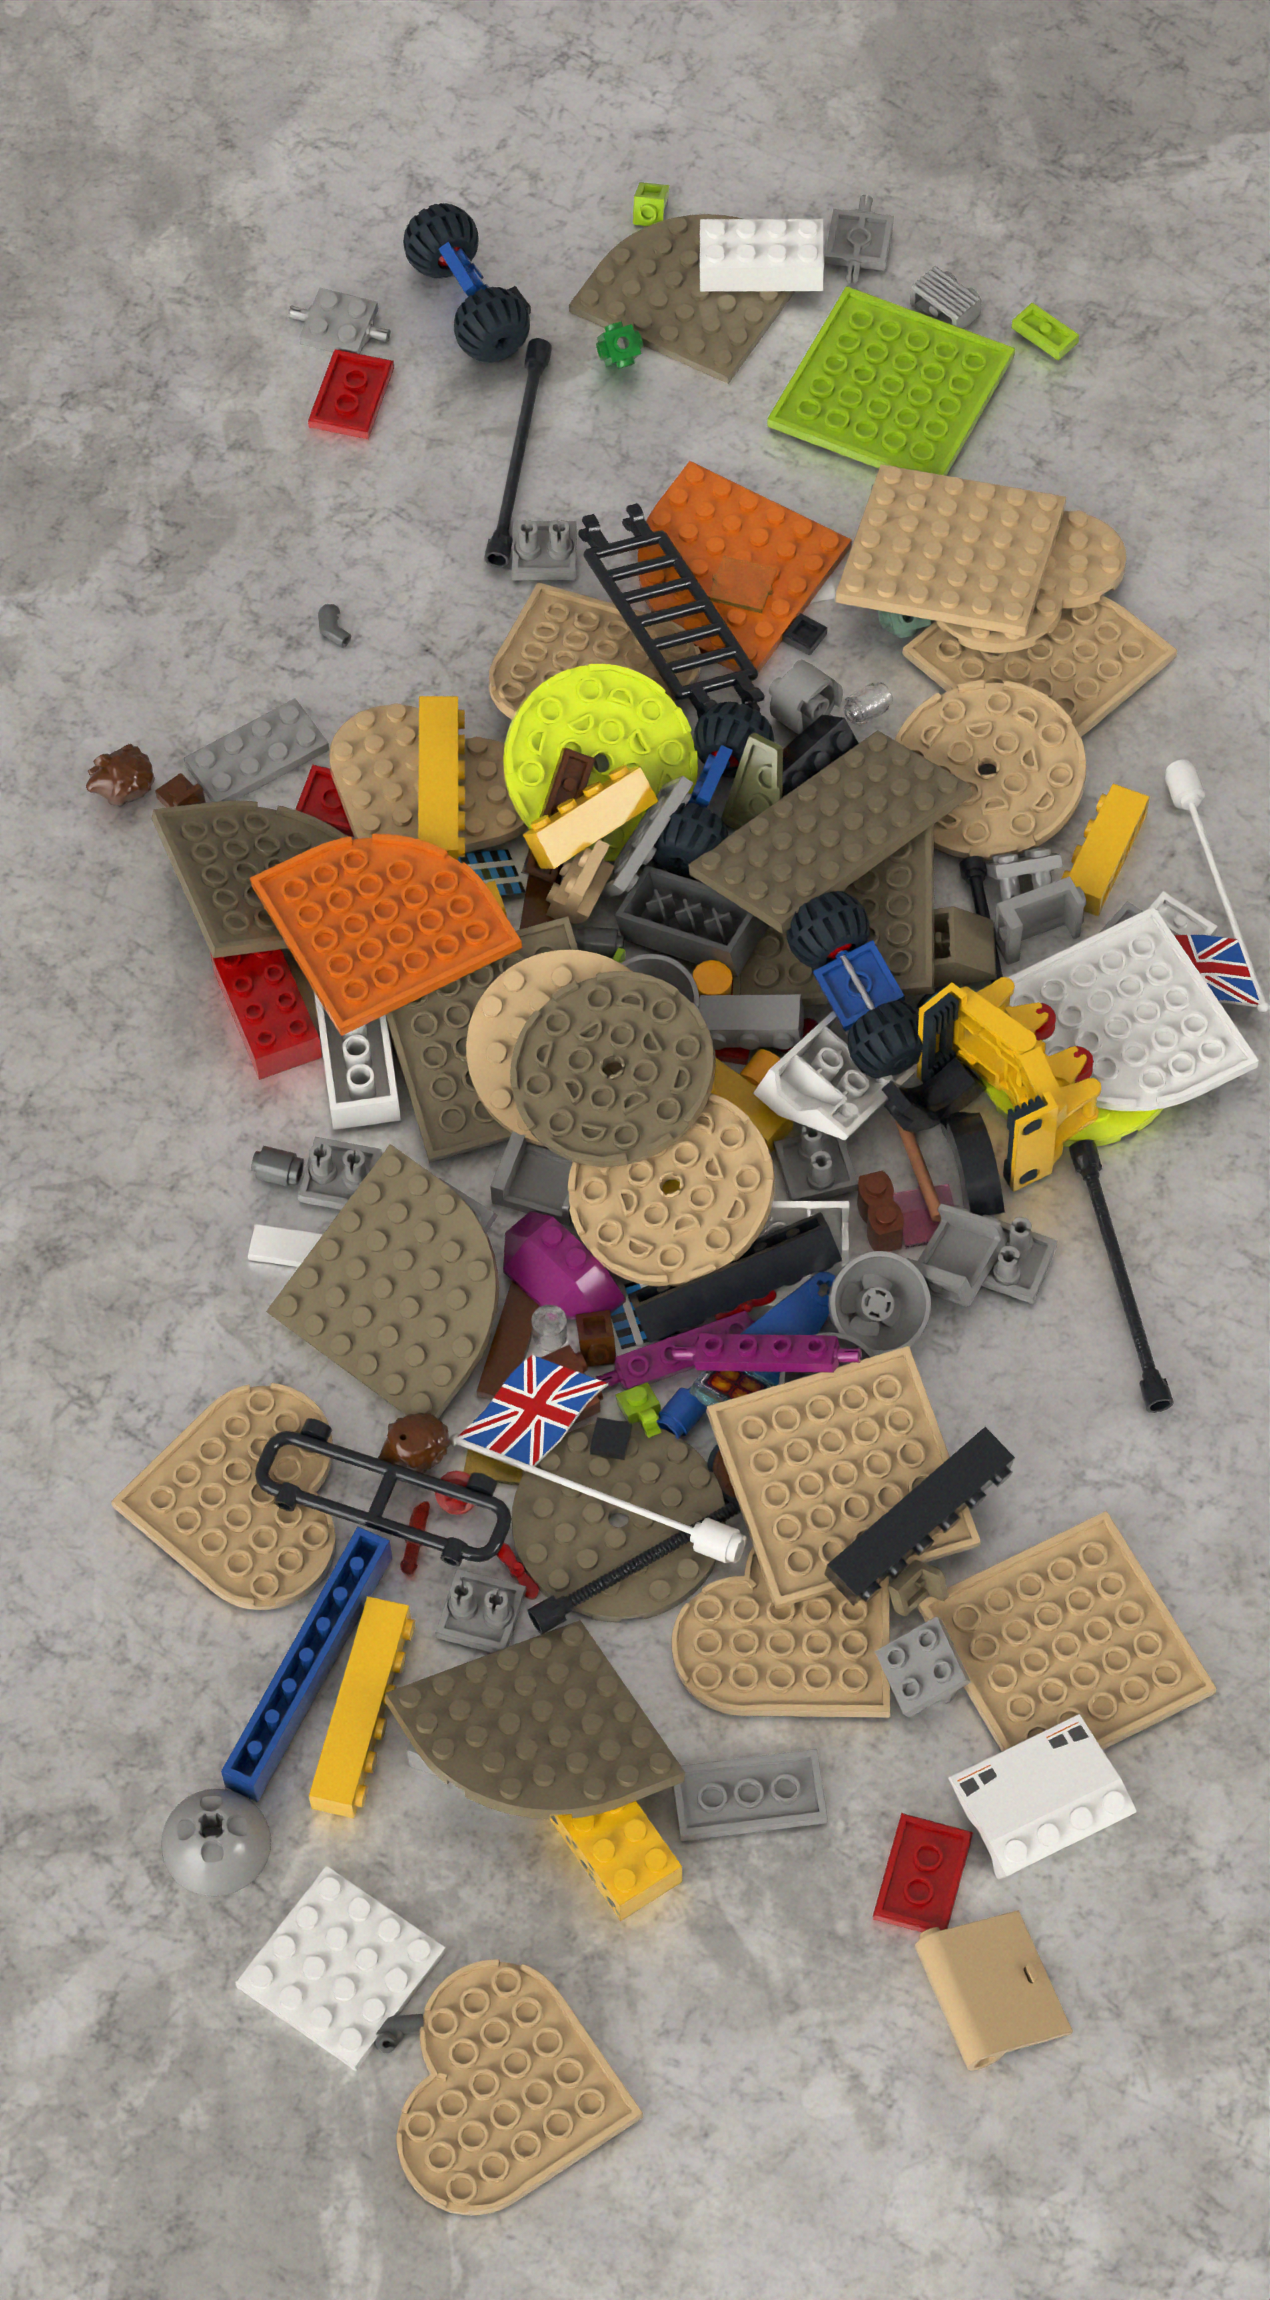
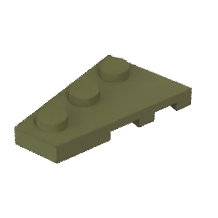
M756 733L748 737L721 817L724 824L738 830L782 798L783 746Z

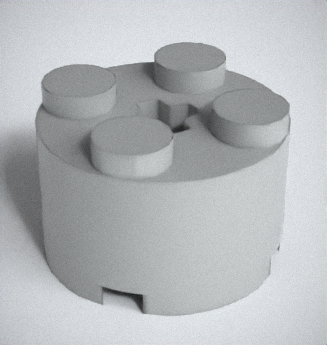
M803 659L798 660L793 668L782 678H776L770 685L769 694L772 695L770 713L776 720L799 735L821 715L833 716L830 713L834 705L840 707L842 702V686L812 664L807 663Z

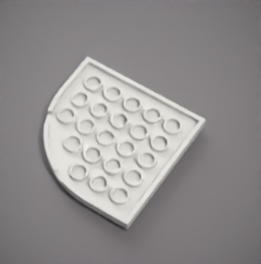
M1154 906L1007 977L1015 985L1014 993L1010 996L1011 1007L1039 1002L1049 1005L1056 1014L1055 1031L1052 1036L1043 1040L1046 1044V1055H1053L1072 1046L1084 1047L1092 1054L1094 1063L1090 1078H1095L1101 1083V1094L1097 1097L1096 1101L1098 1108L1116 1111H1149L1171 1107L1194 1099L1258 1067V1058Z

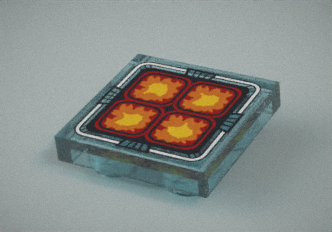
M702 1371L692 1384L689 1393L697 1397L703 1405L710 1406L777 1385L753 1371Z

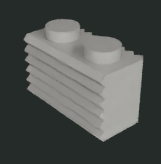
M933 266L932 270L925 273L923 277L921 276L920 280H917L911 286L910 304L926 316L965 329L980 316L981 298L973 288H965L958 283L955 276L949 271L943 272L938 267Z

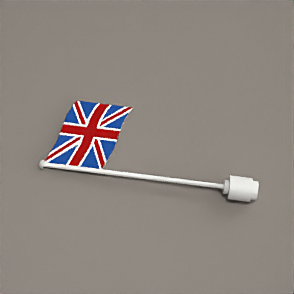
M1177 760L1167 766L1165 781L1174 806L1179 809L1190 810L1236 939L1209 935L1174 936L1220 1003L1257 1007L1259 1012L1265 1013L1270 1009V1003L1264 1000L1196 809L1205 798L1202 783L1196 767L1191 765L1190 761Z
M531 1355L510 1374L487 1408L461 1434L455 1433L450 1437V1443L453 1447L457 1445L463 1446L691 1534L690 1542L694 1543V1551L724 1563L729 1561L737 1563L744 1552L747 1538L740 1534L739 1529L710 1518H705L702 1523L697 1522L693 1528L535 1467L563 1439L585 1406L601 1390L609 1385L601 1380Z

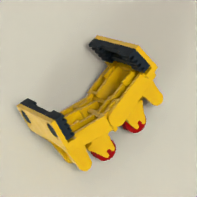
M1001 977L978 992L973 991L967 986L959 988L951 982L919 1008L918 1035L922 1041L923 1049L920 1060L917 1063L916 1077L924 1083L934 1077L956 1057L997 1090H1003L1007 1093L1015 1111L1013 1112L1012 1108L1008 1110L1007 1128L1009 1130L1007 1159L1004 1160L1003 1177L1011 1190L1015 1192L1052 1174L1053 1165L1062 1155L1063 1143L1098 1119L1099 1110L1096 1106L1097 1097L1101 1094V1083L1095 1078H1090L1093 1071V1056L1089 1050L1080 1046H1072L1053 1055H1046V1044L1043 1040L1052 1036L1055 1031L1056 1014L1049 1005L1039 1002L1011 1007L1010 996L1014 993L1015 985L1010 978Z

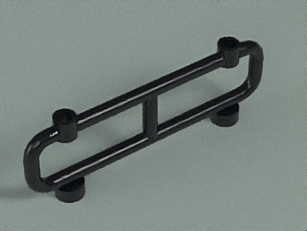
M306 1419L300 1433L283 1431L271 1437L258 1460L255 1471L256 1482L264 1492L276 1497L274 1504L277 1507L286 1511H294L296 1504L441 1551L440 1559L451 1566L459 1567L463 1559L473 1562L490 1560L502 1548L510 1529L512 1519L510 1509L502 1500L493 1496L497 1487V1482L493 1478L474 1472L471 1473L467 1485L464 1487L329 1443L327 1441L332 1428L317 1419ZM285 1445H293L384 1475L369 1511L366 1512L302 1491L298 1486L288 1482L281 1484L273 1481L270 1478L269 1471L279 1449ZM397 1480L494 1512L497 1516V1523L487 1545L475 1548L458 1538H445L382 1517Z

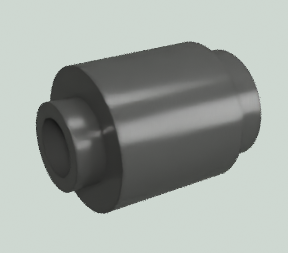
M585 927V930L577 929L576 944L578 950L597 953L613 959L618 947L624 949V936H619L618 929Z
M263 1146L261 1152L256 1151L254 1153L251 1171L256 1172V1179L284 1186H289L290 1184L298 1185L303 1172L304 1159L297 1157V1154Z

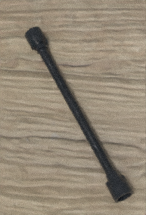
M541 338L531 339L527 345L524 367L527 369L528 377L497 529L493 532L491 539H488L484 555L485 562L493 567H505L509 564L513 539L508 531L539 378L545 367L548 366L552 351V345Z
M1090 1139L1080 1140L1069 1147L1070 1156L1075 1171L1079 1172L1083 1180L1086 1181L1094 1212L1097 1216L1105 1249L1142 1367L1143 1380L1140 1381L1139 1385L1146 1410L1151 1413L1161 1412L1170 1408L1174 1401L1166 1378L1163 1379L1155 1368L1150 1346L1143 1329L1144 1326L1142 1325L1122 1253L1114 1232L1100 1180L1098 1179L1102 1165L1096 1143Z
M738 1501L730 1502L729 1505L727 1504L725 1507L714 1511L709 1516L707 1515L706 1518L720 1523L726 1522L730 1517L733 1518L734 1515L741 1513ZM679 1531L674 1536L672 1535L670 1538H667V1540H663V1543L656 1544L655 1547H651V1549L644 1551L643 1554L641 1553L623 1565L621 1564L620 1567H616V1570L612 1569V1572L605 1573L604 1576H600L596 1581L593 1580L592 1583L590 1582L588 1585L577 1589L576 1592L574 1591L568 1596H561L558 1599L552 1595L527 1610L534 1627L542 1635L567 1621L565 1615L570 1613L578 1604L580 1605L582 1602L592 1598L593 1595L596 1596L597 1593L605 1591V1588L612 1587L613 1584H617V1582L624 1580L625 1577L627 1578L629 1575L631 1576L633 1573L640 1571L641 1568L647 1567L655 1562L656 1559L663 1558L664 1555H668L672 1550L675 1551L676 1548L678 1549L680 1546L682 1547L684 1544L690 1542L691 1534Z

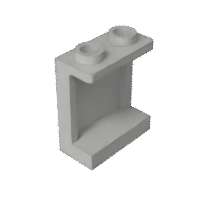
M1070 876L996 904L995 941L1007 965L1020 960L1022 940L1063 925L1067 927L1073 939L1080 937L1081 925L1084 923L1083 909L1086 905V897L1083 890L1074 885Z
M513 1131L490 1186L492 1203L524 1213L532 1211L553 1216L559 1223L570 1226L572 1218L569 1211L568 1179L573 1161L565 1159L549 1149L528 1144L525 1135H520Z
M941 1203L937 1209L941 1216V1222L918 1261L909 1258L907 1260L914 1264L925 1278L930 1295L969 1307L995 1264L1000 1250L1006 1245L1008 1240L1001 1227V1223L996 1218L990 1215L980 1216L970 1213L959 1205L952 1207Z

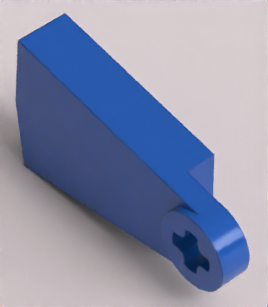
M829 1272L815 1274L740 1334H818L829 1316L828 1295L836 1276ZM825 1283L829 1287L827 1289L828 1295L821 1297L817 1292L820 1289L819 1286ZM753 1371L772 1387L779 1385L780 1372Z

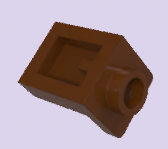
M182 773L155 790L156 798L166 808L206 803L203 787L199 783L193 786Z
M610 1310L575 1314L580 1352L586 1361L587 1367L615 1363L616 1349Z

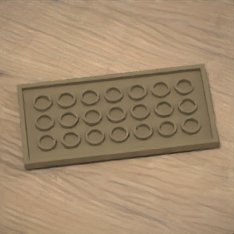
M877 730L726 837L713 850L704 853L688 864L689 874L783 934L791 928L792 918L795 911L798 913L800 906L821 894L845 889L972 796V786Z

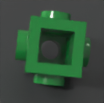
M622 321L605 326V332L597 337L598 342L596 343L601 361L604 360L606 367L616 365L617 369L635 364L634 359L641 355L640 349L643 348V341L639 331H634L632 324L623 326ZM619 338L623 339L625 349L618 346L617 340Z

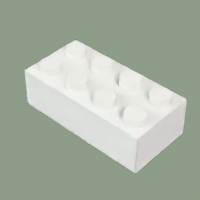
M700 219V292L823 291V219Z
M315 994L333 1130L401 1121L386 1015L341 1036Z

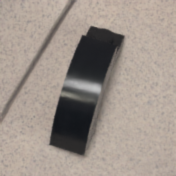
M955 1057L934 1077L921 1085L904 1088L891 1080L881 1090L889 1098L885 1102L884 1107L903 1130L917 1132L934 1127L941 1123L940 1119L949 1118L951 1114L960 1112L986 1090L987 1087L964 1062Z
M956 1112L951 1114L949 1118L940 1119L942 1133L951 1146L957 1164L964 1208L970 1213L980 1216L1005 1213L997 1163L981 1114L979 1112Z

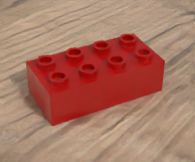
M281 949L213 958L210 952L214 974L259 1080L322 1058L319 1035Z

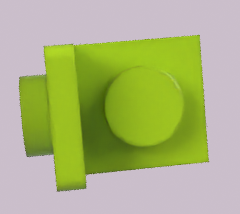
M639 183L634 195V225L650 226L664 221V208L669 198L670 185Z

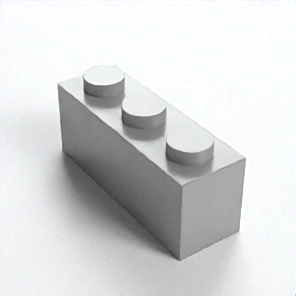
M801 994L700 995L699 1012L710 1031L715 1050H720L724 1047H742L749 1050L758 1047L789 1049L803 1039L805 1012Z

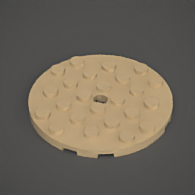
M977 680L958 684L956 689L941 695L937 693L924 701L911 713L895 738V741L972 786V796L934 823V848L960 858L981 856L985 860H992L994 855H1005L1006 853L1020 855L1025 853L1024 850L1036 848L1052 838L1069 821L1084 791L1086 780L1085 749L1082 738L1074 727L1071 717L1053 699L1034 688L1011 681H1004V684L984 683V680ZM984 764H992L996 767V773L990 775L983 774L981 776L978 770Z
M556 950L537 954L518 962L499 975L490 984L477 1003L470 1020L466 1041V1057L468 1071L479 1100L502 1127L511 1133L514 1131L520 1135H525L527 1142L543 1147V1144L538 1141L524 1123L517 1109L510 1081L511 1059L520 1032L535 1010L539 1011L553 998V993L574 981L580 983L597 977L596 974L612 971L633 972L632 970L609 957L581 950ZM609 1063L606 1065L604 1073L608 1077L618 1073L619 1070H622L621 1063Z
M711 1093L701 1115L686 1134L664 1151L648 1159L614 1167H597L572 1162L568 1179L569 1211L580 1239L590 1253L605 1268L626 1280L649 1286H680L725 1267L733 1261H737L756 1241L767 1222L773 1204L775 1192L773 1161L762 1134L750 1118L736 1105ZM669 1180L680 1182V1190L667 1195L662 1191L665 1182Z

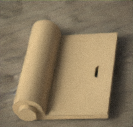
M1019 1910L941 1931L938 1927H935L919 1935L920 1940L914 1947L969 2071L979 2070L995 2063L1006 2052L1067 2036L1073 2032Z

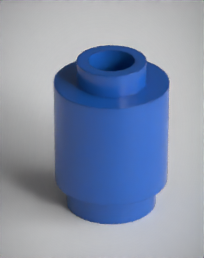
M692 1387L688 1389L679 1388L659 1412V1419L656 1421L659 1428L676 1435L677 1439L681 1436H686L706 1412L707 1407L704 1403V1396Z

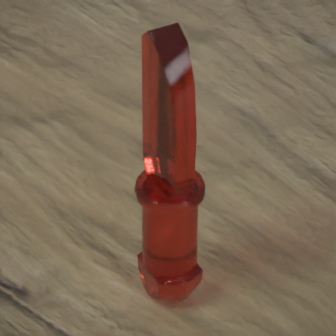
M428 1501L419 1503L413 1509L409 1526L425 1531L430 1509ZM405 1540L406 1548L400 1568L405 1575H411L417 1569L418 1554L422 1545Z

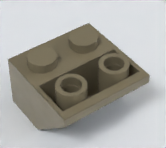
M954 906L934 909L935 988L949 985L951 982L958 985L997 979L993 920Z

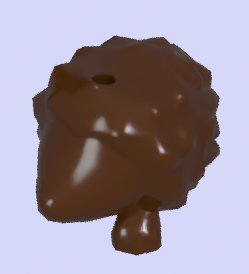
M128 744L112 752L110 755L102 754L93 761L95 766L88 770L91 777L86 784V789L88 792L97 793L108 799L110 805H117L119 807L144 797L151 790V785L155 781L153 767L148 755L142 753L138 746Z
M431 1413L408 1414L403 1418H398L395 1423H389L387 1438L378 1459L426 1473L427 1470L441 1463L443 1456L447 1454V1448L451 1444L448 1427Z

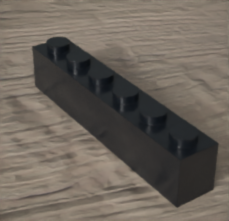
M819 1212L756 1239L753 1245L737 1261H732L729 1265L680 1286L648 1285L628 1295L647 1340L651 1343L655 1340L667 1339L674 1332L688 1326H698L707 1318L718 1313L731 1312L738 1305L751 1299L764 1298L770 1291L779 1287L794 1285L807 1275L827 1271L843 1260L823 1214Z
M984 1427L828 1563L824 1575L853 1606L861 1599L868 1602L881 1590L882 1587L879 1583L887 1576L894 1579L908 1566L906 1560L912 1554L916 1553L920 1556L934 1543L932 1537L942 1529L946 1533L953 1528L961 1519L958 1514L967 1506L971 1510L978 1506L987 1496L984 1493L987 1488L993 1483L997 1487L1003 1484L1013 1473L1010 1468L1015 1457Z

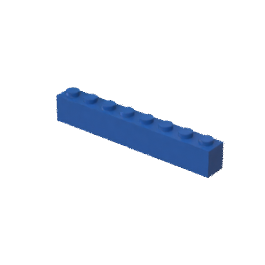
M357 1526L221 1771L225 1788L240 1793L256 1802L259 1801L360 1618L367 1596H372L392 1560L390 1540Z

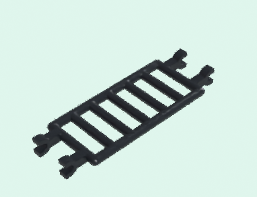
M638 503L626 507L630 517L622 521L625 529L629 532L631 531L635 537L608 543L601 532L600 524L594 514L583 516L582 522L586 528L580 529L578 535L583 542H587L591 547L584 551L583 556L673 696L677 700L688 698L696 709L699 720L707 710L709 711L711 707L718 704L715 700L710 699L707 693L733 686L741 698L742 704L748 705L749 708L760 712L757 702L763 701L765 695L759 688H755L751 682L757 679L758 671L667 533L661 530L652 532L644 519L643 511ZM659 544L665 553V556L607 570L600 560L601 558ZM674 567L681 577L624 593L620 591L615 581ZM684 590H689L696 600L637 616L630 606L633 603ZM704 612L711 623L652 639L644 628ZM719 635L726 646L725 648L668 663L660 650ZM733 658L741 669L738 672L685 686L681 685L675 675Z

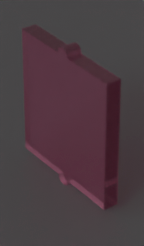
M949 1184L934 1186L940 1203L953 1207L954 1203ZM918 1186V1189L894 1193V1201L903 1213V1240L905 1248L927 1245L941 1221H932L920 1187Z

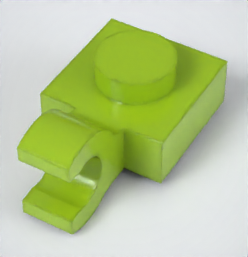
M648 1382L615 1394L617 1405L628 1423L640 1422L648 1438L661 1433V1429L656 1422L658 1420L657 1415L661 1411V1405Z

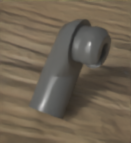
M325 604L318 612L319 631L323 636L344 648L350 642L351 634L338 626L337 620L339 616L337 614H340L339 607L334 604Z
M423 2014L388 2017L376 2033L378 2037L374 2043L375 2047L382 2053H390L397 2047L405 2034L420 2033V2028L424 2027Z

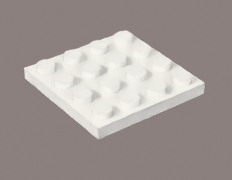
M326 1866L235 1983L238 1989L357 2071L375 2047L374 2043L378 2037L376 2035L377 2031L388 2017L398 2016L446 1954V1947Z

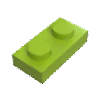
M1034 303L1027 306L1012 320L1011 328L1058 361L1079 343V334Z

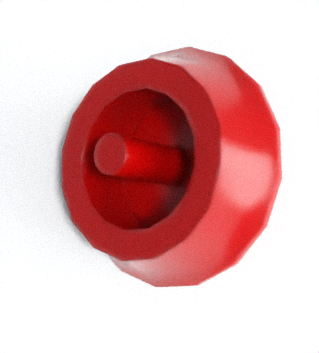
M455 1470L447 1472L440 1479L466 1487L470 1475L466 1472ZM435 1492L438 1505L449 1514H464L475 1506Z

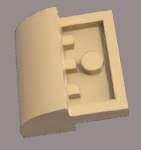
M598 839L593 850L586 847L585 851H581L574 859L570 858L564 863L559 875L564 877L560 885L554 882L546 898V901L551 903L546 915L554 919L568 916L571 924L583 923L589 918L615 867L603 860L610 846L609 844Z

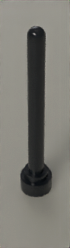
M981 856L967 857L959 863L961 877L970 885L976 914L991 919L983 885L987 875L985 859ZM995 941L997 979L1003 977ZM997 979L990 980L991 984Z

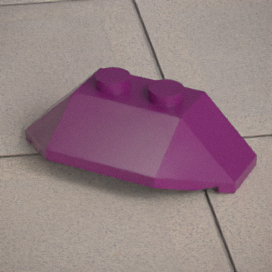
M530 1211L505 1232L503 1273L551 1317L576 1320L575 1314L610 1310V1314H612L626 1302V1298L607 1269L590 1253L585 1245L553 1216Z

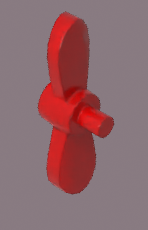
M772 1290L764 1298L751 1299L738 1305L731 1312L718 1313L714 1317L718 1321L743 1311L749 1313L753 1307L773 1302L777 1294L775 1290Z
M503 1543L497 1557L509 1568L510 1576L517 1580L519 1585L526 1586L525 1597L530 1600L536 1599L539 1594L537 1584L525 1573L523 1564L517 1562L510 1546Z

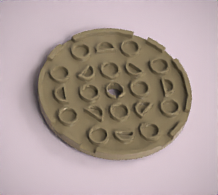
M612 971L598 973L595 978L587 979L580 983L574 981L552 994L553 998L539 1011L535 1010L519 1034L514 1047L510 1069L511 1088L517 1109L524 1123L538 1141L550 1151L565 1159L597 1167L623 1166L640 1162L664 1151L677 1142L694 1125L705 1108L712 1091L716 1068L715 1049L710 1031L693 1002L691 1003L676 987L654 976L629 971ZM609 1063H621L622 1070H619L618 1073L610 1075V1077L604 1073V1069Z
M639 1422L632 1424L625 1460L590 1454V1445L595 1424H590L565 1434L563 1439L535 1466L688 1526L694 1525L695 1522L706 1518L707 1515L709 1516L714 1511L725 1507L722 1490L715 1474L709 1472L707 1462L691 1445L681 1438L677 1439L676 1435L664 1429H661L660 1434L648 1438ZM525 1471L519 1482L512 1506V1534L520 1563L524 1566L525 1573L532 1578L539 1590L547 1598L552 1595L556 1599L561 1596H568L574 1591L576 1592L577 1589L588 1585L590 1582L592 1583L593 1580L596 1581L597 1578L604 1576L605 1573L608 1574L609 1571L612 1572V1569L616 1570V1567H620L621 1564L623 1565L628 1560L635 1558L637 1555L639 1556L641 1553L643 1554L644 1551L655 1547L656 1544L659 1545L660 1542L663 1543V1540H667V1538L681 1531L528 1471ZM613 1513L614 1515H627L629 1521L625 1526L615 1527L610 1524L609 1519ZM688 1542L682 1547L676 1548L675 1551L672 1550L668 1555H664L663 1558L656 1559L655 1562L647 1567L641 1568L640 1571L633 1573L631 1576L629 1575L627 1578L625 1577L624 1580L617 1582V1584H613L612 1587L605 1588V1591L597 1593L596 1596L593 1595L592 1598L582 1602L580 1605L578 1604L572 1610L591 1616L592 1620L605 1622H621V1619L638 1617L647 1619L675 1608L693 1595L713 1571L716 1559L695 1552L693 1549L694 1543Z

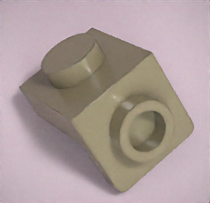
M918 1560L913 1561L887 1585L895 1612L905 1617L929 1595L941 1601H945L949 1597L946 1578L943 1572L936 1566H929Z

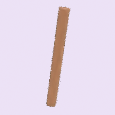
M895 1120L933 1222L941 1221V1216L937 1209L941 1203L914 1132L903 1130Z

